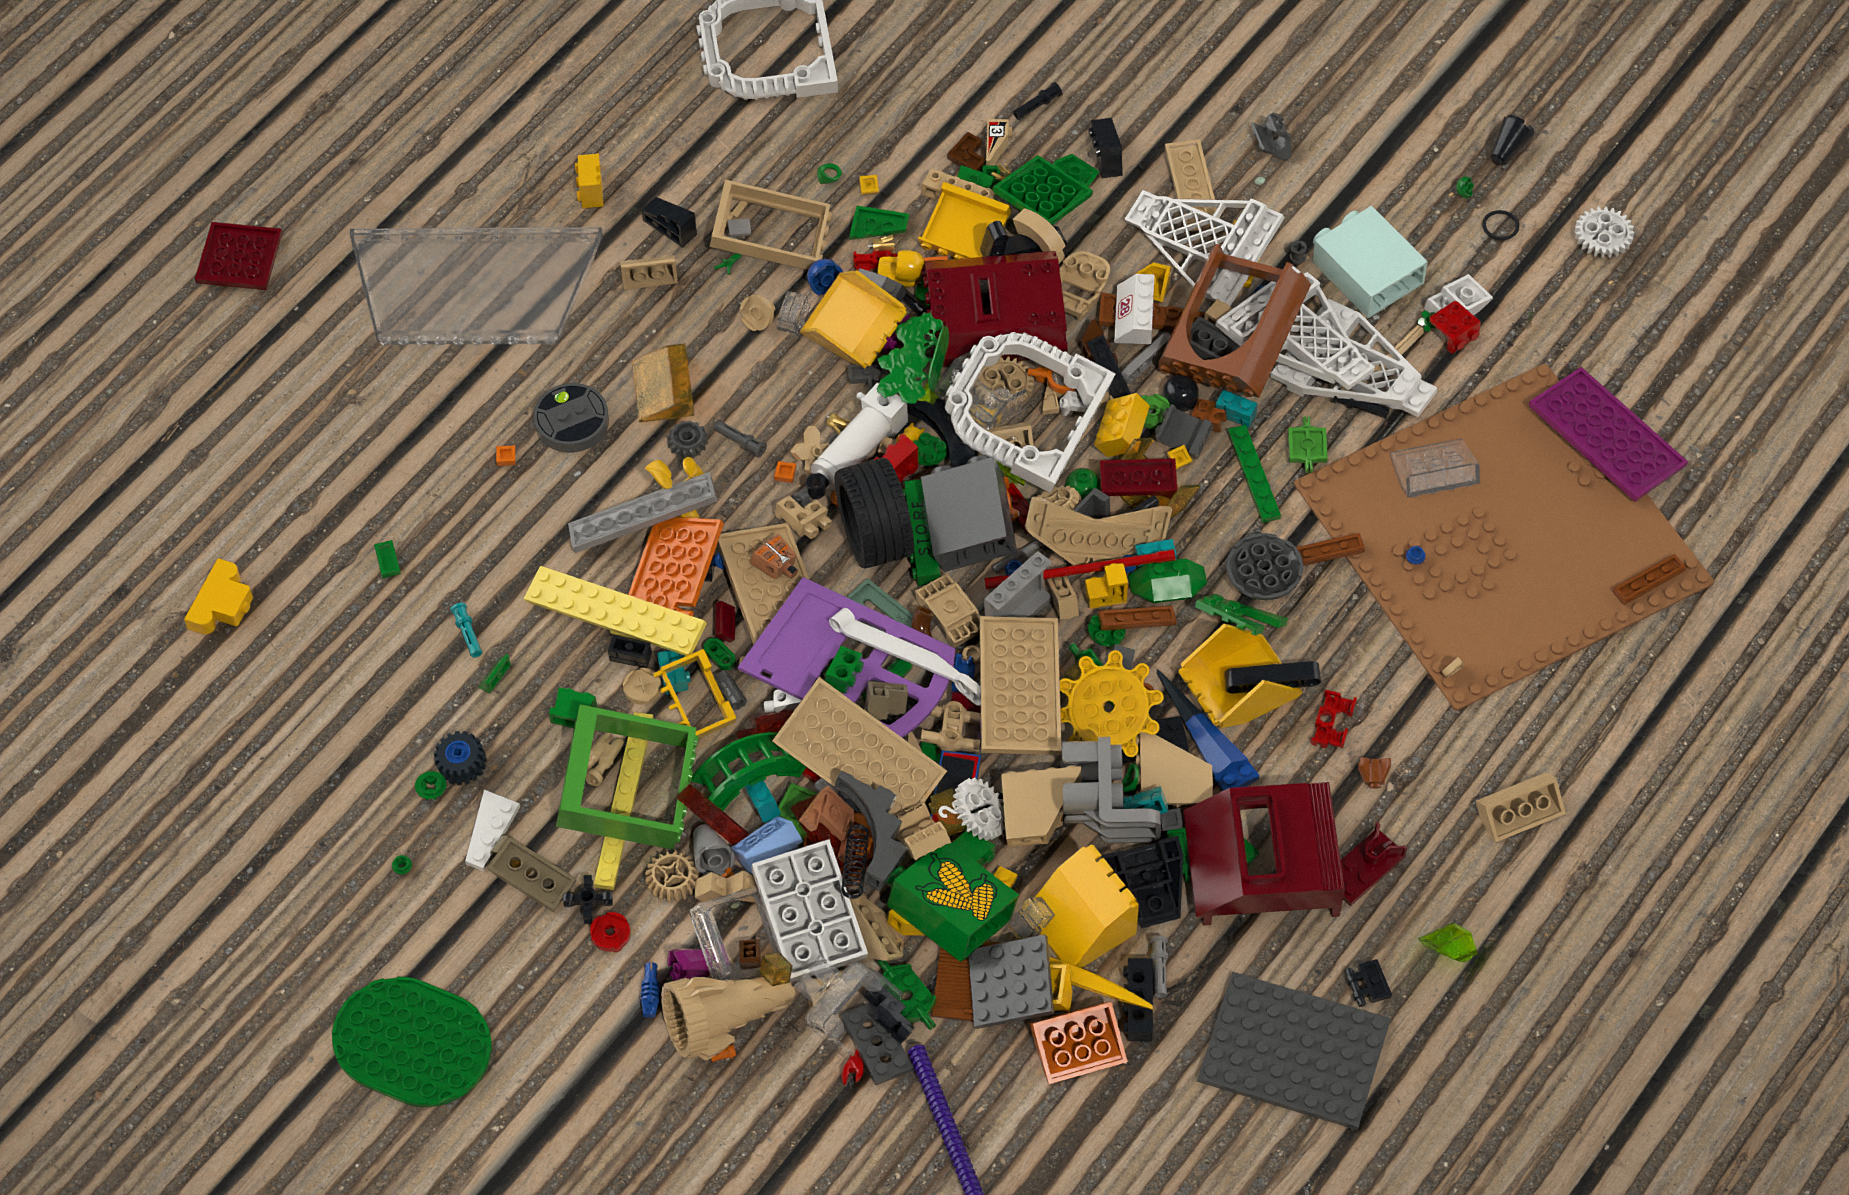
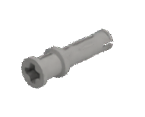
M1161 935L1150 938V944H1152L1150 958H1153L1154 996L1156 998L1167 996L1166 961L1168 953H1166V944L1168 943V938Z

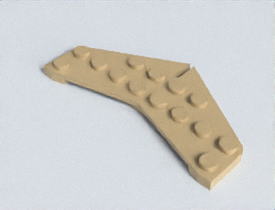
M1032 497L1025 528L1032 536L1072 565L1119 559L1125 555H1134L1135 545L1163 541L1167 534L1172 508L1169 506H1158L1107 518L1094 519L1043 498Z

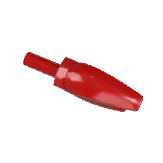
M857 1049L855 1055L851 1056L843 1066L841 1075L843 1085H846L849 1073L856 1074L855 1083L863 1076L864 1063L862 1058L859 1057Z

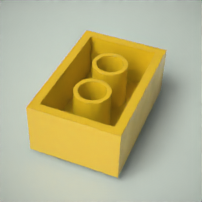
M1137 393L1108 400L1094 445L1107 458L1136 451L1150 405Z

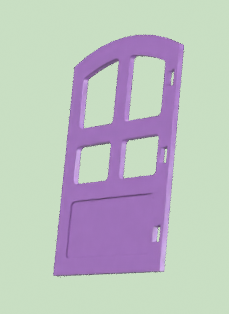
M803 577L740 663L738 670L803 700L828 664L833 661L840 646L848 637L842 632L834 631L829 623V619L843 608H848L857 621L866 622L885 633L933 652L952 667L954 666L955 648ZM875 648L868 659H862L864 666L861 673H857L853 688L850 687L847 693H843V695L856 703L866 689L868 681L872 680L907 685L908 696L916 699L918 703L891 725L883 723L903 738L917 728L931 714L945 693L950 679L934 673L929 687L923 688L883 669L881 666L889 654ZM764 671L772 676L769 679L761 675V673Z

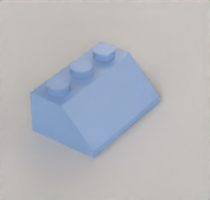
M776 816L732 846L731 849L734 852L735 858L746 871L753 874L751 869L753 863L794 851L803 840L792 821Z

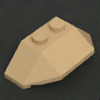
M862 894L859 898L850 899L868 952L867 958L885 961L902 958L904 941L898 932L887 924L888 917L885 912L874 902L867 899L865 894Z

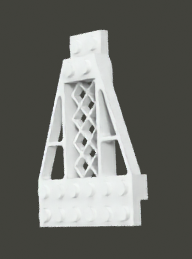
M1142 190L1126 216L1125 221L1140 228L1194 288L1195 283L1186 274V271L1195 259L1206 262L1210 254L1207 252L1208 247L1224 242L1221 246L1224 254L1258 262L1285 217L1283 214L1267 208L1266 204L1254 199L1249 201L1172 199L1167 196H1156ZM1193 207L1218 208L1212 216ZM1226 207L1245 208L1235 225L1219 219ZM1174 212H1181L1182 216L1172 219ZM1196 218V223L1187 225V219ZM1183 221L1184 227L1175 230L1174 224ZM1210 223L1212 229L1202 232L1201 226ZM1171 225L1172 231L1163 234L1164 228ZM1199 229L1198 234L1190 236L1189 230ZM1226 231V236L1217 238V232ZM1186 232V238L1177 239L1178 234ZM1213 234L1214 240L1204 241V237ZM1174 236L1175 241L1169 239V237ZM1201 238L1202 244L1193 247L1191 241ZM1189 242L1190 247H1187L1183 244ZM1165 245L1188 255L1182 267L1172 259L1162 246ZM1204 249L1205 254L1199 252V250ZM1218 267L1204 297L1213 301L1219 299L1231 306L1249 275Z
M1294 266L1292 267L1293 270H1295L1297 273H1300L1298 269H1296ZM1306 272L1304 275L1309 280L1311 286L1303 303L1316 295L1325 312L1317 316L1302 304L1294 321L1300 322V326L1292 325L1290 330L1292 332H1300V336L1290 335L1289 332L1281 351L1287 349L1302 362L1279 354L1276 361L1332 384L1338 382L1349 390L1374 372L1375 367L1363 358L1358 349L1352 345L1321 290L1320 282ZM1271 281L1218 319L1215 326L1241 347L1255 331L1277 283ZM1329 317L1336 331L1323 320ZM1303 322H1308L1311 326H1303ZM1303 332L1313 333V337L1303 336ZM1316 333H1321L1325 337H1316ZM1303 342L1313 343V347L1303 346ZM1316 343L1326 344V348L1316 347ZM1329 344H1334L1338 348H1329ZM1316 353L1326 354V358L1316 357Z
M1328 299V302L1348 337L1359 323L1373 336L1366 345H1362L1349 338L1352 345L1358 349L1363 358L1367 361H1372L1370 363L1373 366H1381L1382 371L1373 372L1362 380L1371 379L1372 384L1360 381L1351 388L1356 392L1338 390L1342 388V385L1338 382L1333 389L1312 387L1317 377L1282 363H1278L1271 372V378L1287 385V390L1301 397L1308 394L1332 398L1334 396L1344 399L1353 398L1356 401L1379 403L1392 409L1404 410L1416 417L1420 416L1437 393V387L1421 380V374L1359 312L1331 299ZM1323 306L1316 314L1317 316L1325 312ZM1329 317L1323 320L1336 331ZM1303 332V336L1313 337V333ZM1316 333V337H1325L1321 333ZM1303 342V346L1313 347V343ZM1376 342H1379L1395 359L1371 348ZM1316 343V347L1326 348V344ZM1329 344V348H1338L1334 344ZM1287 351L1285 354L1287 357L1302 362L1290 351ZM1316 353V357L1326 358V354ZM1389 375H1397V379L1388 380L1387 378ZM1384 377L1385 381L1375 383L1374 378ZM1387 387L1388 391L1383 392L1377 388Z

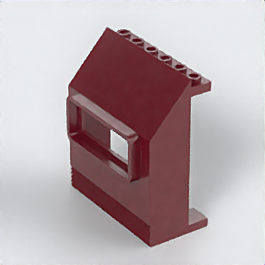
M1328 781L1322 783L1228 788L1183 810L1196 917L1202 918L1203 926L1211 925L1212 916L1331 908L1332 917H1340L1345 888L1330 784ZM1268 808L1277 874L1249 876L1240 810Z

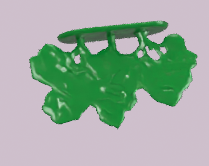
M931 312L924 313L921 317L913 316L906 322L898 325L895 329L896 335L904 343V347L901 349L894 348L889 352V355L878 358L881 368L890 371V374L880 380L877 387V392L882 397L887 398L899 393L902 402L915 404L918 399L926 395V391L922 387V382L928 379L930 391H935L948 348L949 331L947 326H943L941 319L933 318ZM941 329L937 340L935 333ZM928 334L929 336H931L930 340L932 341H927L924 338V335ZM931 345H936L933 358H927L925 356L926 349ZM928 362H931L929 374L923 372V368ZM916 377H922L920 380H915Z

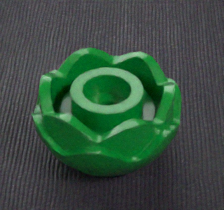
M1464 176L1460 178L1456 186L1457 193L1466 199L1473 195L1472 189L1474 184L1471 181V177Z

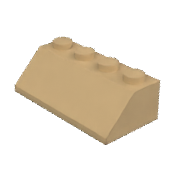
M1543 773L1476 800L1480 819L1495 843L1566 814L1557 779L1548 773Z

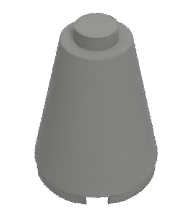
M706 824L698 826L693 832L695 866L704 876L711 872L721 876L725 873L724 870L733 866L735 861L734 852L711 826Z

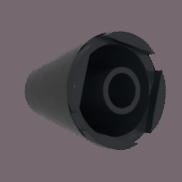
M1508 115L1504 117L1490 155L1492 162L1498 166L1507 164L1533 139L1535 135L1533 127L1531 125L1527 127L1524 124L1525 121L1517 116Z

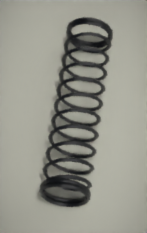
M853 825L847 832L841 892L850 899L859 898L863 894L866 854L868 853L869 830L863 825ZM856 829L866 831L867 836L861 833L850 835V833ZM863 835L865 838L855 839L852 836ZM852 841H855V842H864L865 844H864V845L853 844ZM851 847H863L864 850H854ZM851 852H862L864 855H852ZM850 858H862L863 861H852ZM849 863H861L863 866H851ZM850 868H855V869H861L862 871H861V872H851V871L848 870V869H850ZM848 874H859L862 877H849ZM853 879V880H859V881H861V882L858 883V882H855V881H847V880ZM846 885H858L860 888L850 889ZM844 887L851 891L861 890L858 895H851L844 890Z

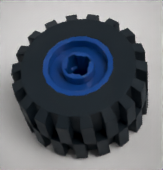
M455 731V734L451 735L449 733L447 738L443 737L440 739L441 744L437 743V750H434V760L440 774H442L446 781L449 780V783L453 785L455 782L457 785H462V782H465L467 785L470 784L469 781H476L477 776L483 774L482 770L486 769L485 762H487V758L480 740L475 738V735L472 733L468 735L466 731H463L462 734L459 731Z

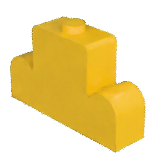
M219 558L216 560L184 618L188 630L201 634H210L216 628V620L232 626L239 625L244 614L250 609L253 595L250 586L240 583L241 577L236 564Z

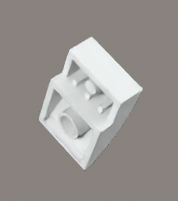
M1468 274L1442 287L1440 293L1428 298L1424 309L1429 314L1431 312L1437 313L1453 301H1458L1471 314L1475 315L1493 297Z

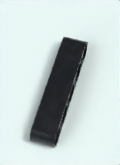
M1316 661L1239 667L1224 671L1226 692L1232 694L1250 692L1262 680L1292 688L1312 687L1321 683L1319 663Z

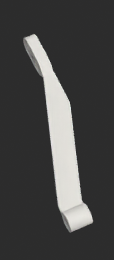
M848 608L841 609L829 619L830 626L834 631L842 632L852 639L952 680L956 688L974 704L981 705V686L968 675L959 673L937 654L857 621Z

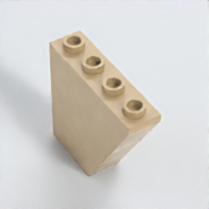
M1145 732L1137 735L1136 744L1139 747V754L1136 755V764L1140 766L1138 779L1140 791H1137V794L1161 786L1167 800L1168 810L1177 808L1185 810L1213 796L1212 765L1157 735H1150Z
M1070 765L1066 768L1057 769L1050 767L1046 770L1037 771L1030 769L1026 772L1010 771L1006 774H1001L1008 847L1048 844L1064 814L1063 786L1066 783L1081 782V766Z

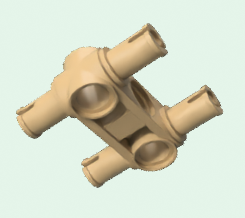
M950 701L947 704H943V706L937 705L929 716L939 717L942 720L941 731L938 733L922 729L920 742L937 744L941 751L956 752L965 749L978 752L980 740L963 737L962 726L964 722L980 725L981 713L966 711V708L957 701Z

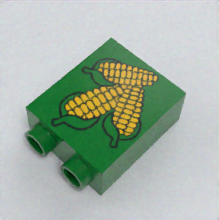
M952 843L943 845L941 848L939 847L933 852L931 851L925 856L923 855L917 860H913V865L908 869L899 866L887 881V885L892 888L887 906L960 962L1011 921L1019 897L1018 893Z

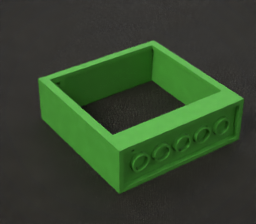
M580 705L574 725L556 827L673 850L675 843L680 842L684 829L683 820L687 811L686 802L689 797V784L693 774L692 766L696 756L695 748L699 736L695 735L696 727ZM594 730L685 748L673 825L580 807Z

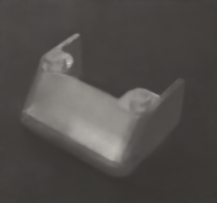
M970 351L954 359L938 380L934 392L945 402L948 399V396H946L947 390L950 385H955L954 379L957 373H962V365L965 359H970L971 357L969 355ZM976 380L970 391L972 404L969 414L974 422L984 430L992 429L1020 414L1028 391L1024 389L1014 395L1005 388L992 391L979 380Z
M859 962L851 963L808 1011L805 1018L807 1026L847 1061L853 1052L838 1040L844 1030L842 1021L836 1017V1014L861 986L870 992H877L884 987L899 1001L904 994L882 974Z

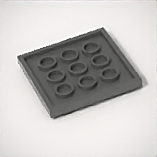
M1046 935L976 948L969 955L973 1019L976 1029L1054 1014L1049 945Z

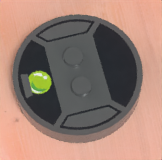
M566 383L551 388L540 397L534 409V423L537 435L545 445L560 452L573 453L591 448L604 437L609 426L608 407L605 399L594 388L580 383Z

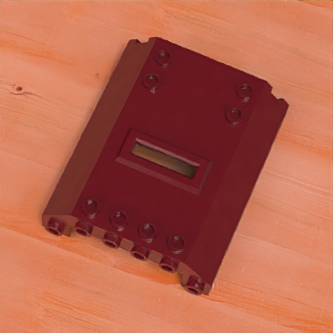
M1056 251L925 262V269H922V280H924V288H928V293H925L926 304H930V309L927 310V313L931 312L933 318L941 319L943 326H947L949 331L948 348L942 368L962 366L966 358L970 359L971 355L969 354L974 344L977 346L983 337L991 336L995 338L998 335H1006L1011 332L1027 333L1030 336H1036L1041 341H1046L1049 345L1056 346L1063 352H1068L1066 316L1059 260ZM979 280H988L991 314L983 315ZM941 329L935 333L937 340ZM934 345V350L930 351L931 358H933L936 345ZM1004 354L1001 356L1003 360H1006L1009 356L1010 361H1013L1015 358H1017V361L1031 360L1017 354Z

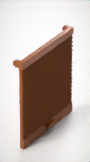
M986 941L979 948L1000 943ZM940 947L934 995L937 1002L933 1007L932 1017L974 1021L969 956L960 962Z

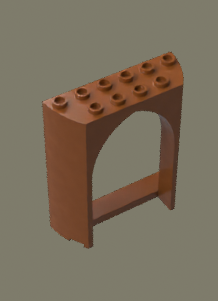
M1215 244L1159 360V370L1165 374L1187 375L1197 383L1204 382L1214 388L1222 387L1232 393L1240 392L1247 397L1254 396L1259 398L1311 286L1309 280L1302 272L1297 273L1293 270L1291 263L1286 262L1284 269L1224 254L1221 246ZM1218 267L1276 282L1277 284L1255 331L1241 347L1228 355L1211 360H1203L1193 351L1191 346L1192 323Z

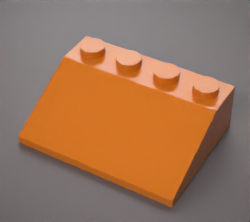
M1110 1001L1029 1023L1048 1084L1128 1062L1113 1005Z

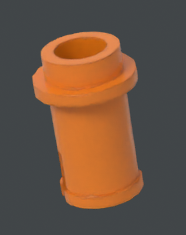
M734 1044L729 1045L718 1055L711 1058L712 1063L726 1058L733 1059L736 1056Z

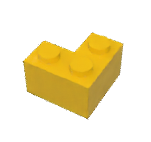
M1123 563L1104 566V577H1092L1085 580V593L1089 609L1127 603L1128 580Z

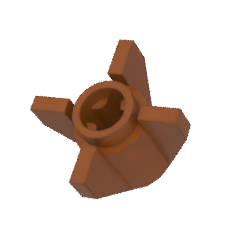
M1361 757L1360 762H1358V770L1365 784L1369 785V788L1372 789L1381 788V785L1385 784V779L1391 768V758L1369 759Z

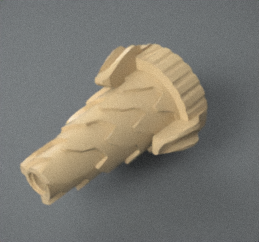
M785 973L770 978L766 975L750 980L735 981L695 977L691 978V980L683 978L665 983L662 987L661 1001L664 1020L673 1045L684 1058L698 1056L703 1060H708L726 1049L730 1044L735 1043L734 1036L728 1034L733 1029L743 1027L749 1021L764 1018V1014L783 1009L791 1004L790 1000L794 999L795 988L791 985Z

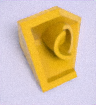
M1153 262L1135 274H1153V300L1163 302L1170 283L1171 266Z

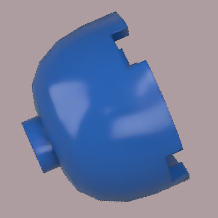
M819 259L810 266L807 273V281L812 291L817 295L825 294L843 270L833 260Z

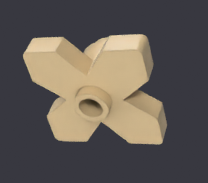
M808 426L804 432V442L795 444L791 454L796 460L805 461L804 470L810 476L812 474L811 465L830 444H820L819 430L816 426Z

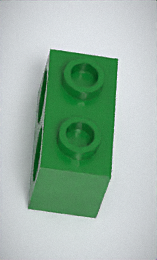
M840 646L825 674V682L846 694L850 687L853 688L856 682V674L861 673L863 669L862 653Z

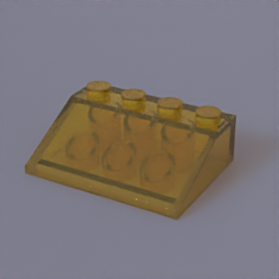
M685 343L667 345L632 360L639 423L695 416Z

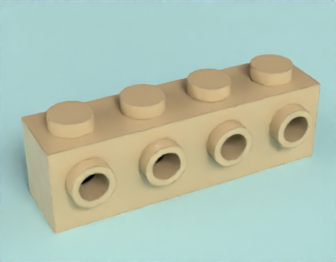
M930 169L922 183V195L935 200H939L942 194L941 186L943 182L996 200V194L992 192V189L984 188L973 182H968L934 169Z

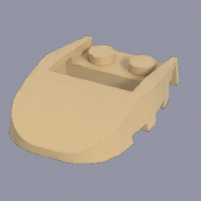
M1078 251L1069 255L1060 267L1061 284L1065 282L1094 294L1092 298L1086 300L1062 290L1065 312L1076 316L1078 320L1097 304L1101 293H1103L1107 285L1110 265L1104 258L1086 251Z

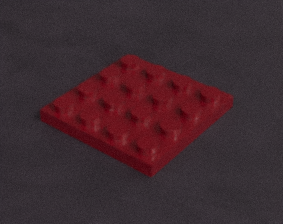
M211 222L195 276L196 283L267 290L283 234L282 229Z

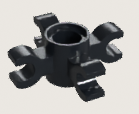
M584 875V888L578 894L564 893L563 902L564 907L580 905L583 910L584 924H592V911L598 905L612 906L613 897L612 892L596 894V891L593 889L592 875ZM586 898H592L590 901H584Z

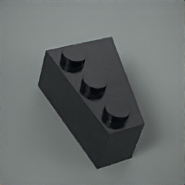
M1112 117L1091 120V127L1088 128L1089 138L1092 140V146L1095 148V155L1102 179L1123 176L1122 145Z
M655 197L642 209V218L645 223L682 248L697 235L695 213L658 197Z

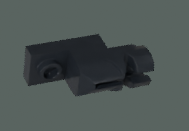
M874 980L863 995L870 1003L877 1007L871 1017L888 1034L894 1033L893 1038L902 1044L915 1029L901 1015L906 1006Z

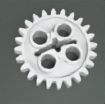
M1606 206L1604 210L1597 207V211L1590 208V213L1584 211V215H1580L1579 220L1576 222L1575 239H1578L1577 244H1583L1582 250L1588 248V254L1593 251L1595 257L1599 253L1602 258H1604L1605 254L1611 258L1612 254L1618 256L1619 252L1624 253L1625 249H1629L1633 241L1634 226L1630 225L1631 220H1626L1627 215L1620 216L1621 211L1615 213L1614 208L1608 211Z
M969 778L960 783L958 788L955 789L956 793L953 797L956 800L953 804L957 806L954 811L960 814L957 818L963 820L961 825H966L967 832L972 830L973 837L978 835L979 840L983 838L985 841L993 840L1001 835L1002 831L1005 830V815L1003 812L1004 806L1001 805L1003 799H998L999 793H994V787L989 788L988 782L983 784L982 779ZM986 805H990V807L984 808L973 814L971 813L973 810H978Z

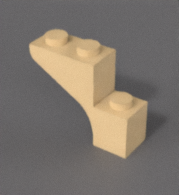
M741 871L727 879L711 872L695 880V898L705 903L712 904L720 900L763 903L754 875L745 871Z

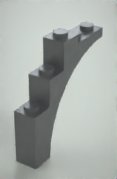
M841 770L834 787L847 795L858 806L866 818L872 834L873 859L865 873L864 883L881 892L890 875L903 861L907 851V847L901 842L893 840L898 834L902 823L896 816L889 814L897 795L881 785L874 790L868 784L862 783L851 774Z

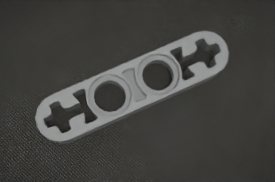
M1163 333L1122 371L1127 384L1133 382L1162 356L1171 337L1169 333Z

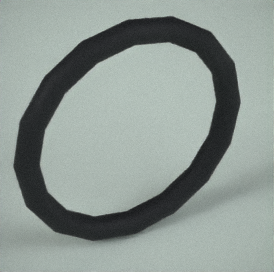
M1504 210L1488 213L1482 222L1484 232L1495 240L1511 239L1518 233L1520 225L1518 219L1512 213ZM1505 214L1514 220L1516 228L1509 236H1496L1488 231L1486 221L1492 215Z

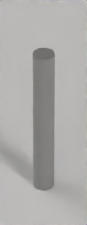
M1038 539L1018 550L1017 553L993 565V571L995 573L1000 571L1010 561L1018 560L1043 545L1042 542Z

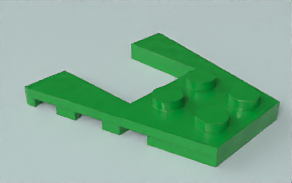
M1219 594L1205 596L1196 600L1195 604L1196 608L1212 616L1218 615L1225 622L1237 624L1236 627L1245 630V628L1251 629L1252 635L1263 633L1265 626L1241 616L1246 615L1277 628L1286 626L1288 621L1286 617L1243 605L1234 600L1224 599Z

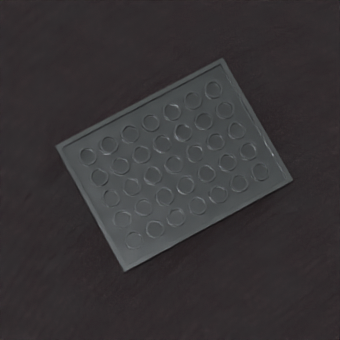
M1232 972L1197 1082L1358 1130L1391 1018Z

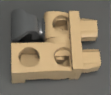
M806 487L791 496H787L776 504L775 516L779 520L783 518L794 531H797L800 537L806 535L813 539L819 532L818 526L825 531L831 527L832 520L827 516L828 509L825 506L823 507L818 500L811 502Z

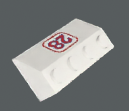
M1135 274L1117 285L1114 343L1151 344L1154 294L1153 274Z

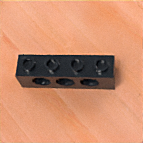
M1128 958L1127 966L1123 967V978H1127V984H1124V988L1153 1006V958ZM1135 979H1140V980H1142L1143 982H1141V983H1136V982H1134V980H1135ZM1124 1003L1123 1012L1124 1015H1127V1021H1124V1034H1128V1041L1152 1042L1153 1010ZM1139 1016V1017H1142L1143 1019H1142V1020H1135L1134 1017Z

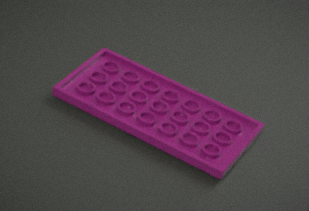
M1582 367L1529 402L1528 406L1635 502L1685 468L1688 464L1684 457Z

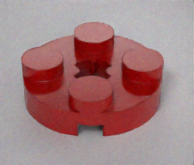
M607 912L606 915L601 917L599 915L590 926L592 943L602 951L619 952L631 937L630 925L627 919L616 912ZM609 928H613L614 934L607 935L605 931L607 929L610 931Z

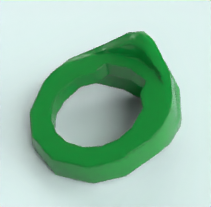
M833 163L821 165L817 170L818 181L820 184L834 183L841 177L842 170ZM826 169H833L837 172V175L832 178L824 171Z
M1130 764L1122 782L1124 792H1136L1135 789L1139 779L1137 764ZM1133 770H1134V771H1135V777H1134V780H1133V782H1132V773H1133Z

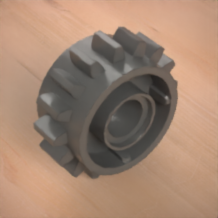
M690 420L681 421V423L675 424V427L669 430L670 434L667 435L668 448H671V453H676L677 457L684 459L686 457L694 458L697 455L700 456L702 450H706L705 445H708L707 432L704 431L703 426H699L698 422L694 423Z

